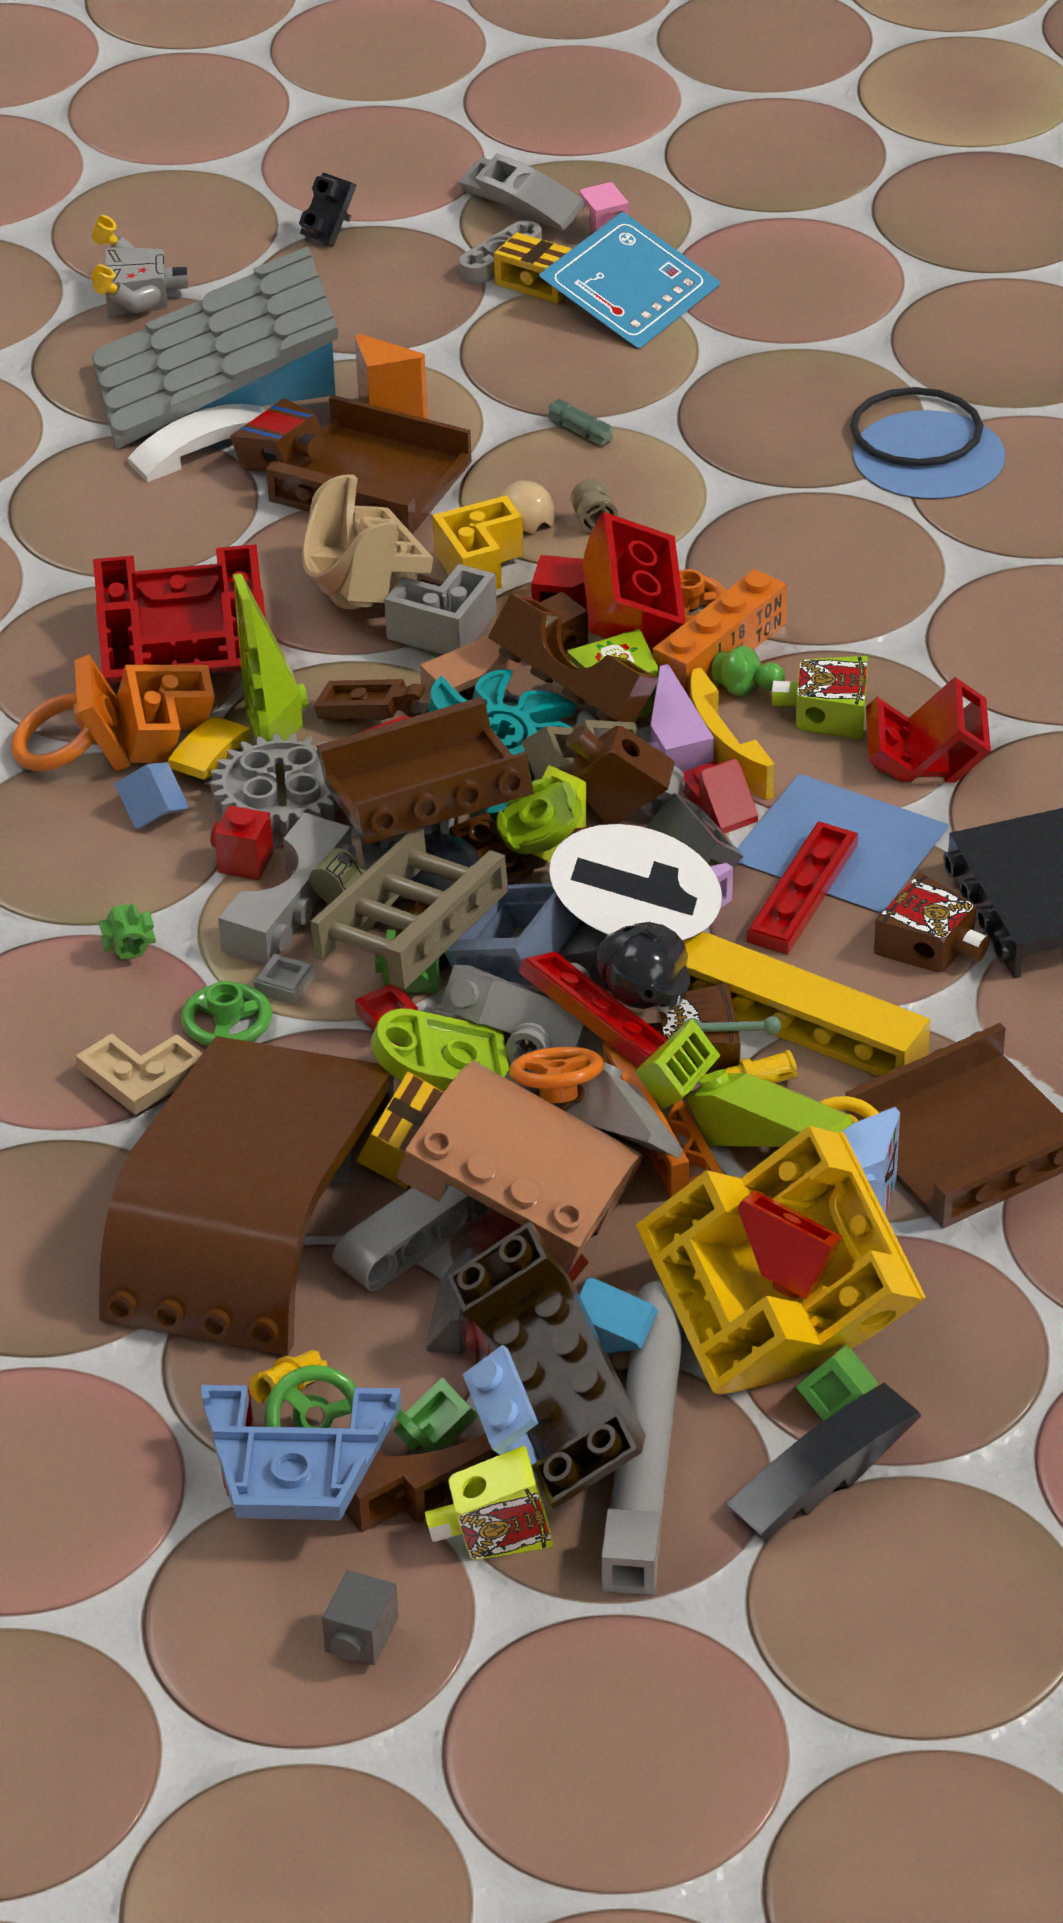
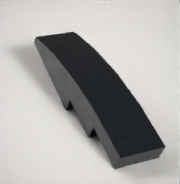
M884 1382L847 1404L806 1433L768 1464L726 1504L738 1519L767 1543L800 1509L809 1515L841 1482L850 1488L921 1417V1414Z

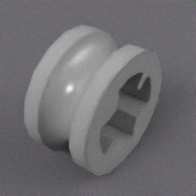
M525 1022L513 1029L505 1050L506 1056L512 1063L518 1057L531 1052V1048L526 1052L520 1047L523 1039H525V1044L532 1041L537 1046L535 1050L550 1048V1036L540 1025Z

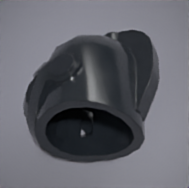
M654 922L636 923L608 934L605 940L599 944L596 954L598 973L601 980L618 1001L627 1007L643 1010L657 1005L675 1007L682 1003L690 985V976L687 969L688 953L685 943L675 931L663 924Z

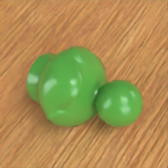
M738 645L729 652H719L712 664L713 681L718 685H724L728 693L735 696H746L758 685L766 691H772L773 680H785V673L780 665L774 662L761 665L757 653L745 645Z

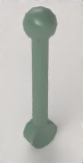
M773 1016L766 1018L764 1021L701 1023L700 1020L693 1018L703 1032L764 1030L766 1033L773 1035L781 1029L780 1020Z

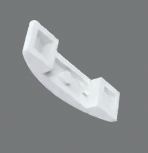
M227 404L194 412L170 423L145 440L128 457V464L146 482L181 470L180 456L230 438V435L266 410L251 404Z

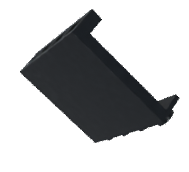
M1063 808L949 833L948 852H945L943 855L945 871L949 878L956 880L960 887L961 896L973 902L976 907L975 914L979 929L983 934H988L993 942L998 961L1000 963L1005 962L1014 979L1020 978L1022 956L1063 947Z

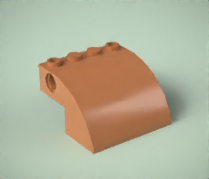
M473 1060L450 1083L407 1146L397 1179L440 1202L451 1185L522 1226L530 1221L566 1274H569L593 1233L599 1234L641 1165L643 1154Z

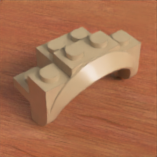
M341 475L326 481L313 496L310 516L303 538L302 562L304 570L322 593L327 594L336 606L354 610L360 607H371L374 605V602L385 603V598L402 577L417 580V573L431 574L433 557L389 508L355 506L358 478L355 475Z

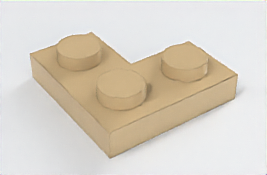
M111 1033L77 1054L76 1063L79 1071L136 1115L175 1091L201 1057L202 1053L176 1034L140 1056Z

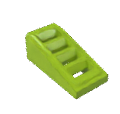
M692 1018L656 1050L635 1073L660 1107L664 1109L681 1101L720 1057V1054ZM681 1046H683V1047L685 1048V1050L688 1052V1054H689V1055L691 1056V1058L694 1060V1062L696 1063L695 1065H694V1063L691 1061V1059L689 1058V1056L686 1054V1052L683 1050V1048H682Z

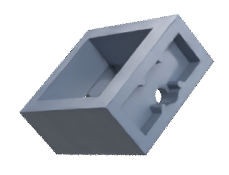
M552 883L508 885V892L444 953L452 969L454 965H468L507 981L518 982L523 985H533L518 973L522 959L554 951L558 953L582 921L561 902L553 889ZM526 927L518 938H508L515 928Z

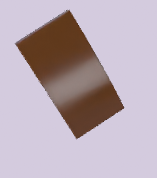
M488 812L450 827L449 835L459 837L470 843L478 852L480 859L489 850L505 855L508 884L533 874L534 869L525 855L508 849L496 830V824Z

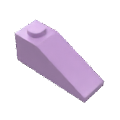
M669 664L661 665L651 719V742L649 744L670 757L675 762L674 766L678 767L682 772L714 761V737Z

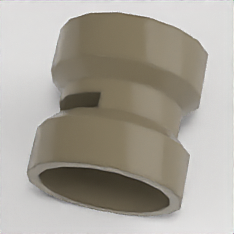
M584 480L572 490L570 500L577 513L580 525L586 532H592L593 527L603 512L618 516V511L611 499L607 485L601 480Z

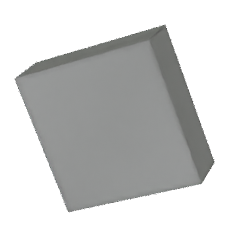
M273 954L254 980V988L262 992L266 997L296 1005L315 978V966Z

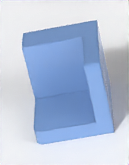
M168 762L147 764L114 783L127 813L137 829L144 828L166 814L181 813L189 808Z

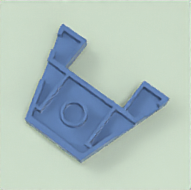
M201 1385L202 1405L236 1518L341 1520L398 1415L402 1404L401 1388H354L350 1428L245 1426L249 1401L247 1385Z

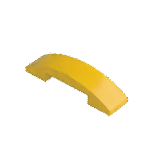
M701 667L693 669L691 676V702L714 737V761L720 764L731 759H737L741 765L750 793L765 800L774 798L775 764L757 740L742 744L738 742L718 715L719 691Z

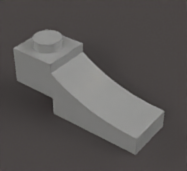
M468 965L453 966L439 1007L475 1023L484 1024L508 1033H512L516 1026L525 1022L538 1024L549 1034L551 1040L550 1048H583L589 1032L588 1027L545 993L518 982L504 980Z

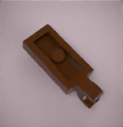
M403 679L328 681L313 706L318 720L337 719L345 721L349 719L373 718L384 720L393 718L397 710L404 712L409 717L429 712V703L416 701L420 700L426 690L425 685L411 684L405 686Z

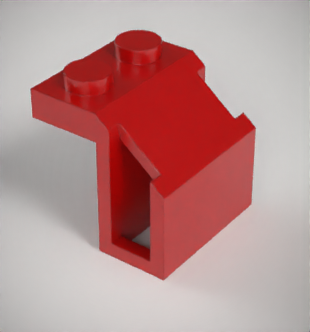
M956 677L951 679L910 717H907L879 697L873 699L866 706L868 759L878 771L882 773L887 772L900 782H912L917 777H944L945 782L956 783L991 752L986 697ZM962 696L965 697L966 699H968L969 701H971V702H970L966 707H964V708H963V698H962Z

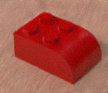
M603 512L589 536L583 559L589 632L607 639L639 629L651 653H653L654 647L686 623L675 536Z

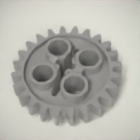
M274 733L272 741L269 742L258 736L257 745L254 746L243 741L241 742V752L229 749L227 751L228 759H218V769L212 770V781L210 784L215 810L221 811L222 817L229 805L270 812L272 834L274 830H280L283 837H285L304 813L334 821L335 810L343 811L325 785L317 747L313 745L312 736L300 742L297 741L296 733H292L288 740H281L280 735ZM278 763L283 764L287 799V805L284 807L278 804L275 765Z

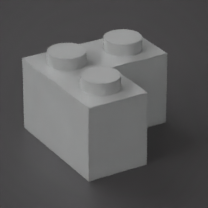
M461 564L455 567L441 586L402 577L385 598L387 639L442 655L475 642L497 614L495 574Z

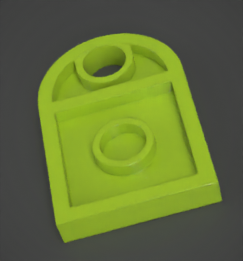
M395 1009L381 1017L371 1037V1048L375 1058L391 1075L402 1081L406 1073L410 1072L445 1092L459 1072L473 1060L504 1078L509 1070L502 1030L483 1024L413 1009ZM391 1041L397 1042L401 1046L395 1045Z

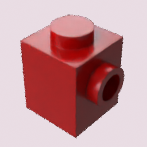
M228 806L221 821L214 823L210 837L211 846L216 848L218 873L260 880L274 853L270 812Z

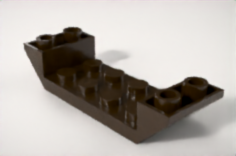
M530 1221L447 1275L463 1313L482 1330L491 1352L501 1345L505 1346L510 1352L538 1421V1424L528 1431L540 1458L532 1467L546 1499L553 1509L642 1453L646 1437L645 1432L573 1282Z

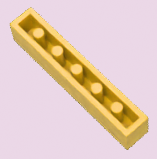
M704 931L683 940L688 953L687 969L690 976V985L687 991L729 983L735 1018L739 1022L764 1021L768 1017H776L781 1022V1029L773 1035L879 1077L893 1071L897 1067L905 1066L925 1057L929 1053L931 1019Z

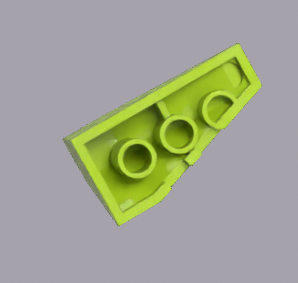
M235 574L233 575L245 712L256 743L258 736L264 738L266 742L272 741L274 733H278L281 740H288L292 733H297L303 726L302 709L308 708L306 688L304 683L297 684L292 668L243 575Z
M724 1069L714 1071L700 1080L701 1086L686 1095L708 1146L782 1147L808 1126L839 1133L853 1124L850 1115L799 1092L748 1073L727 1074Z

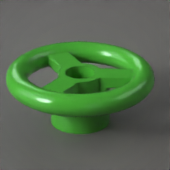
M220 981L200 989L186 1001L181 1013V1023L188 1036L207 1047L215 1036L253 1042L267 1030L272 1019L271 1004L262 992L252 986L231 981ZM197 1009L213 1016V1021L216 1024L214 1034L204 1031L196 1024L195 1013ZM259 1013L256 1022L251 1027L242 1032L230 1034L231 1026L237 1024L241 1018Z
M310 1365L295 1369L282 1377L270 1392L264 1412L265 1427H281L280 1409L283 1400L286 1399L293 1406L291 1417L295 1427L330 1428L333 1419L349 1414L352 1417L354 1388H357V1386L345 1374L328 1366ZM307 1381H324L337 1387L346 1398L329 1403L325 1398L318 1395H303L296 1386ZM318 1406L322 1410L323 1418L319 1424L309 1425L305 1417L306 1412L309 1408Z

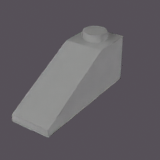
M604 1062V1068L597 1077L579 1084L585 1090L584 1097L579 1103H573L565 1112L618 1141L680 1158L683 1149L640 1090L621 1079L623 1073L621 1069Z

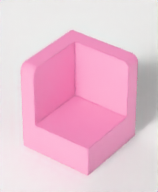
M612 182L580 189V198L584 200L586 206L590 209V235L619 213L624 212L629 215V202Z

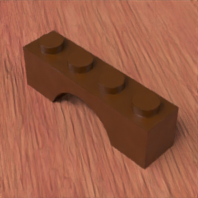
M511 593L488 636L489 639L501 646L498 652L514 662L521 663L522 660L532 666L530 673L542 681L550 684L556 681L564 687L562 694L580 704H584L587 701L596 707L594 714L604 721L636 722L659 679L627 658L606 655L593 666L580 669L568 658L564 651L561 640L562 617L531 597Z

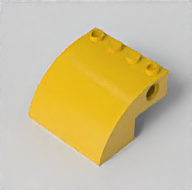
M808 1126L742 1178L706 1170L636 1224L709 1386L715 1394L739 1392L768 1385L817 1367L846 1344L853 1349L875 1336L926 1299L844 1132L837 1133ZM754 1190L843 1236L819 1288L807 1299L801 1296L799 1298L785 1296L773 1288L771 1280L761 1276L738 1211L741 1200Z

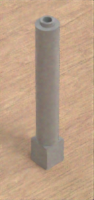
M655 1281L644 1285L639 1290L637 1296L653 1304L658 1310L642 1349L630 1351L625 1390L646 1437L642 1453L615 1470L611 1506L607 1511L601 1557L603 1592L655 1595L660 1554V1528L684 1330L662 1281Z

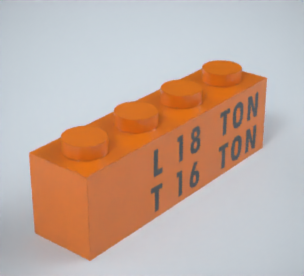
M753 569L653 648V658L658 666V671L661 665L669 664L691 700V676L693 669L701 667L713 683L712 664L719 652H729L738 645H745L754 650L786 624L787 583Z

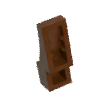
M486 1433L452 1447L422 1454L386 1456L380 1450L375 1455L345 1513L361 1532L380 1524L404 1510L418 1523L426 1518V1511L454 1504L448 1481L452 1474L499 1456V1454L492 1450Z

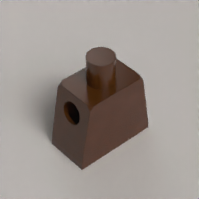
M581 725L569 735L566 741V745L576 753L570 775L586 782V801L606 825L619 823L669 788L675 762L623 726H615L598 738L584 725Z

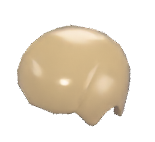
M528 480L516 481L501 490L496 497L506 495L509 497L522 515L523 531L531 535L535 534L538 526L544 522L549 527L554 524L556 516L554 503L550 494L541 484Z

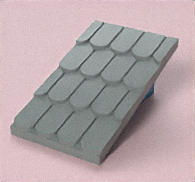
M308 246L253 268V274L208 292L203 297V300L145 323V329L97 349L95 354L92 355L93 369L116 450L179 418L206 408L227 404L266 406L276 404L281 399L293 402L336 395L332 341L338 339V327Z

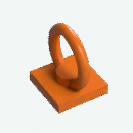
M90 654L74 660L76 693L63 694L37 706L19 723L11 740V753L15 762L31 771H48L62 767L82 755L95 741L116 772L131 766L117 696ZM73 710L81 732L70 743L46 754H33L29 752L28 742L32 734L42 723L59 713Z

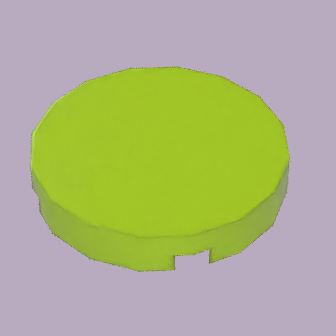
M542 778L532 781L534 794L509 801V805L505 808L504 812L501 809L499 810L496 817V830L508 849L518 854L541 853L563 842L576 829L582 816V802L570 783L562 780L563 783L555 782L554 778Z

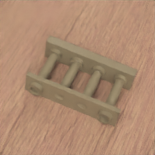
M419 828L410 831L310 921L315 957L324 960L341 943L384 957L387 962L390 985L405 990L508 892L505 855L489 850L469 868L426 853L424 829ZM422 870L449 879L455 883L445 891H441L414 882L411 879ZM397 894L429 905V907L417 916L385 905V903ZM370 918L403 931L396 938L389 940L358 928Z

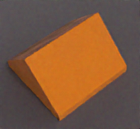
M358 334L355 337L359 402L428 419L425 354Z

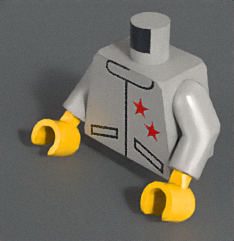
M106 215L98 217L92 231V239L100 245L108 243L110 247H105V265H96L91 275V281L97 293L106 294L108 317L164 309L167 307V290L189 289L187 266L166 268L165 252L162 249L137 248L121 235L117 237L113 234L116 229V223Z

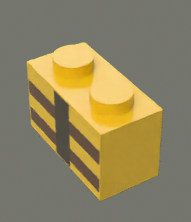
M516 232L494 252L495 285L559 304L566 296L543 280L539 274L572 250V248Z
M407 1072L356 1161L406 1189L408 1184L397 1179L404 1152L444 1092Z

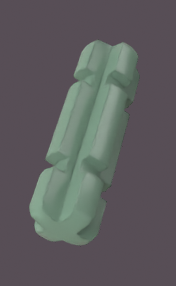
M556 399L554 403L549 404L548 417L550 420L563 425V427L586 439L589 438L591 442L599 446H604L607 441L610 442L612 440L613 428L606 422L598 421L596 417L572 406L562 399Z

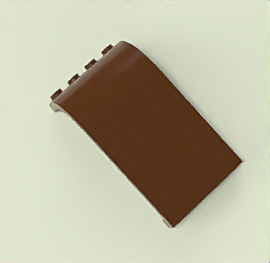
M215 1036L134 1145L121 1169L111 1198L102 1241L99 1321L288 1356L294 1346L295 1293L299 1262L312 1214L320 1197L372 1116L384 1113L393 1097L394 1076L379 1063Z

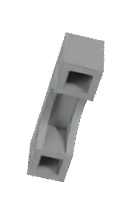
M304 813L283 838L286 872L291 877L282 884L270 889L240 891L218 918L221 951L262 965H266L273 954L278 955L280 952L285 951L291 942L292 936L302 924L305 925L310 920L313 910L322 900L310 884L309 876L311 871L331 850L336 848L346 850L355 857L356 850L352 846L351 827Z

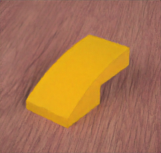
M214 716L199 725L179 744L169 757L168 764L173 770L204 780L212 776V770L218 769V759H227V751L229 749L236 750L241 748V742L243 741L249 743L251 728Z

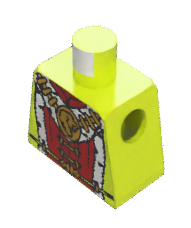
M526 1446L516 1448L452 1474L448 1481L454 1504L425 1512L433 1542L463 1534L470 1558L475 1560L554 1547L544 1504Z

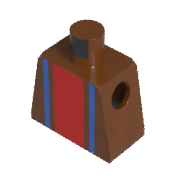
M281 399L230 435L242 469L266 472V468L273 460L300 467L309 459L321 458L326 450V442L314 412L287 399Z

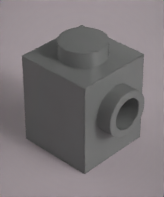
M346 1570L322 1616L325 1652L335 1654L347 1661L356 1660L375 1666L399 1618L396 1584Z

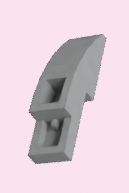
M497 153L491 160L479 157L458 181L466 193L509 205L518 217L560 230H565L586 206L583 199L552 178L526 164Z

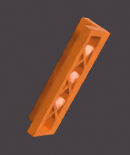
M604 1042V1062L623 1071L621 1079L640 1090L677 1142L678 1140L674 1133L689 1139L684 1148L681 1147L683 1151L680 1158L643 1148L668 1196L671 1198L698 1177L689 1178V1164L705 1168L708 1171L724 1174L683 1100L670 1105V1112L667 1117L664 1116L655 1098L635 1073L638 1067L607 1042Z

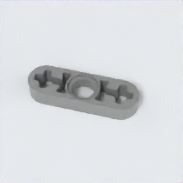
M524 220L515 222L465 252L459 258L460 278L471 284L485 283L494 278V252L516 232L542 239L541 226L534 221Z

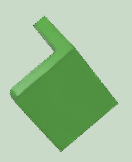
M846 1344L795 1387L821 1419L825 1421L847 1404L872 1390L878 1382Z

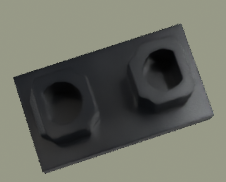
M324 172L321 176H317L312 186L314 196L310 207L302 212L299 220V225L302 227L299 234L334 247L343 221L350 222L352 215L347 213L357 185Z

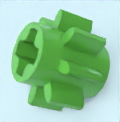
M133 903L131 905L124 904L111 908L107 915V920L99 921L102 933L100 938L104 951L110 952L115 949L120 960L134 959L142 956L148 948V943L156 942L151 913L147 911L139 914L136 905Z

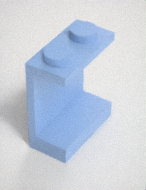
M501 1345L462 1375L492 1450L501 1455L516 1448L526 1446L531 1464L533 1465L540 1458L528 1431L536 1426L538 1421L510 1352L505 1346Z

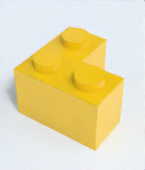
M506 495L432 515L434 555L447 574L450 575L455 567L461 564L494 573L496 590L502 588L501 563L524 556L523 518L509 497Z

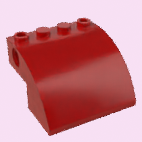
M257 544L216 548L217 564L135 571L134 555L93 559L101 669L108 684L121 683L125 665H208L210 674L241 672L233 575H243L266 619Z

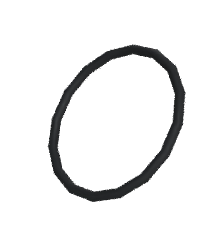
M921 387L890 389L869 397L854 410L850 423V429L855 442L870 455L893 464L917 467L945 464L965 456L980 442L984 427L978 411L961 397L942 390ZM923 395L938 397L959 405L971 415L976 428L973 438L963 448L944 456L916 459L894 456L875 449L862 438L858 423L861 414L875 403L891 397Z

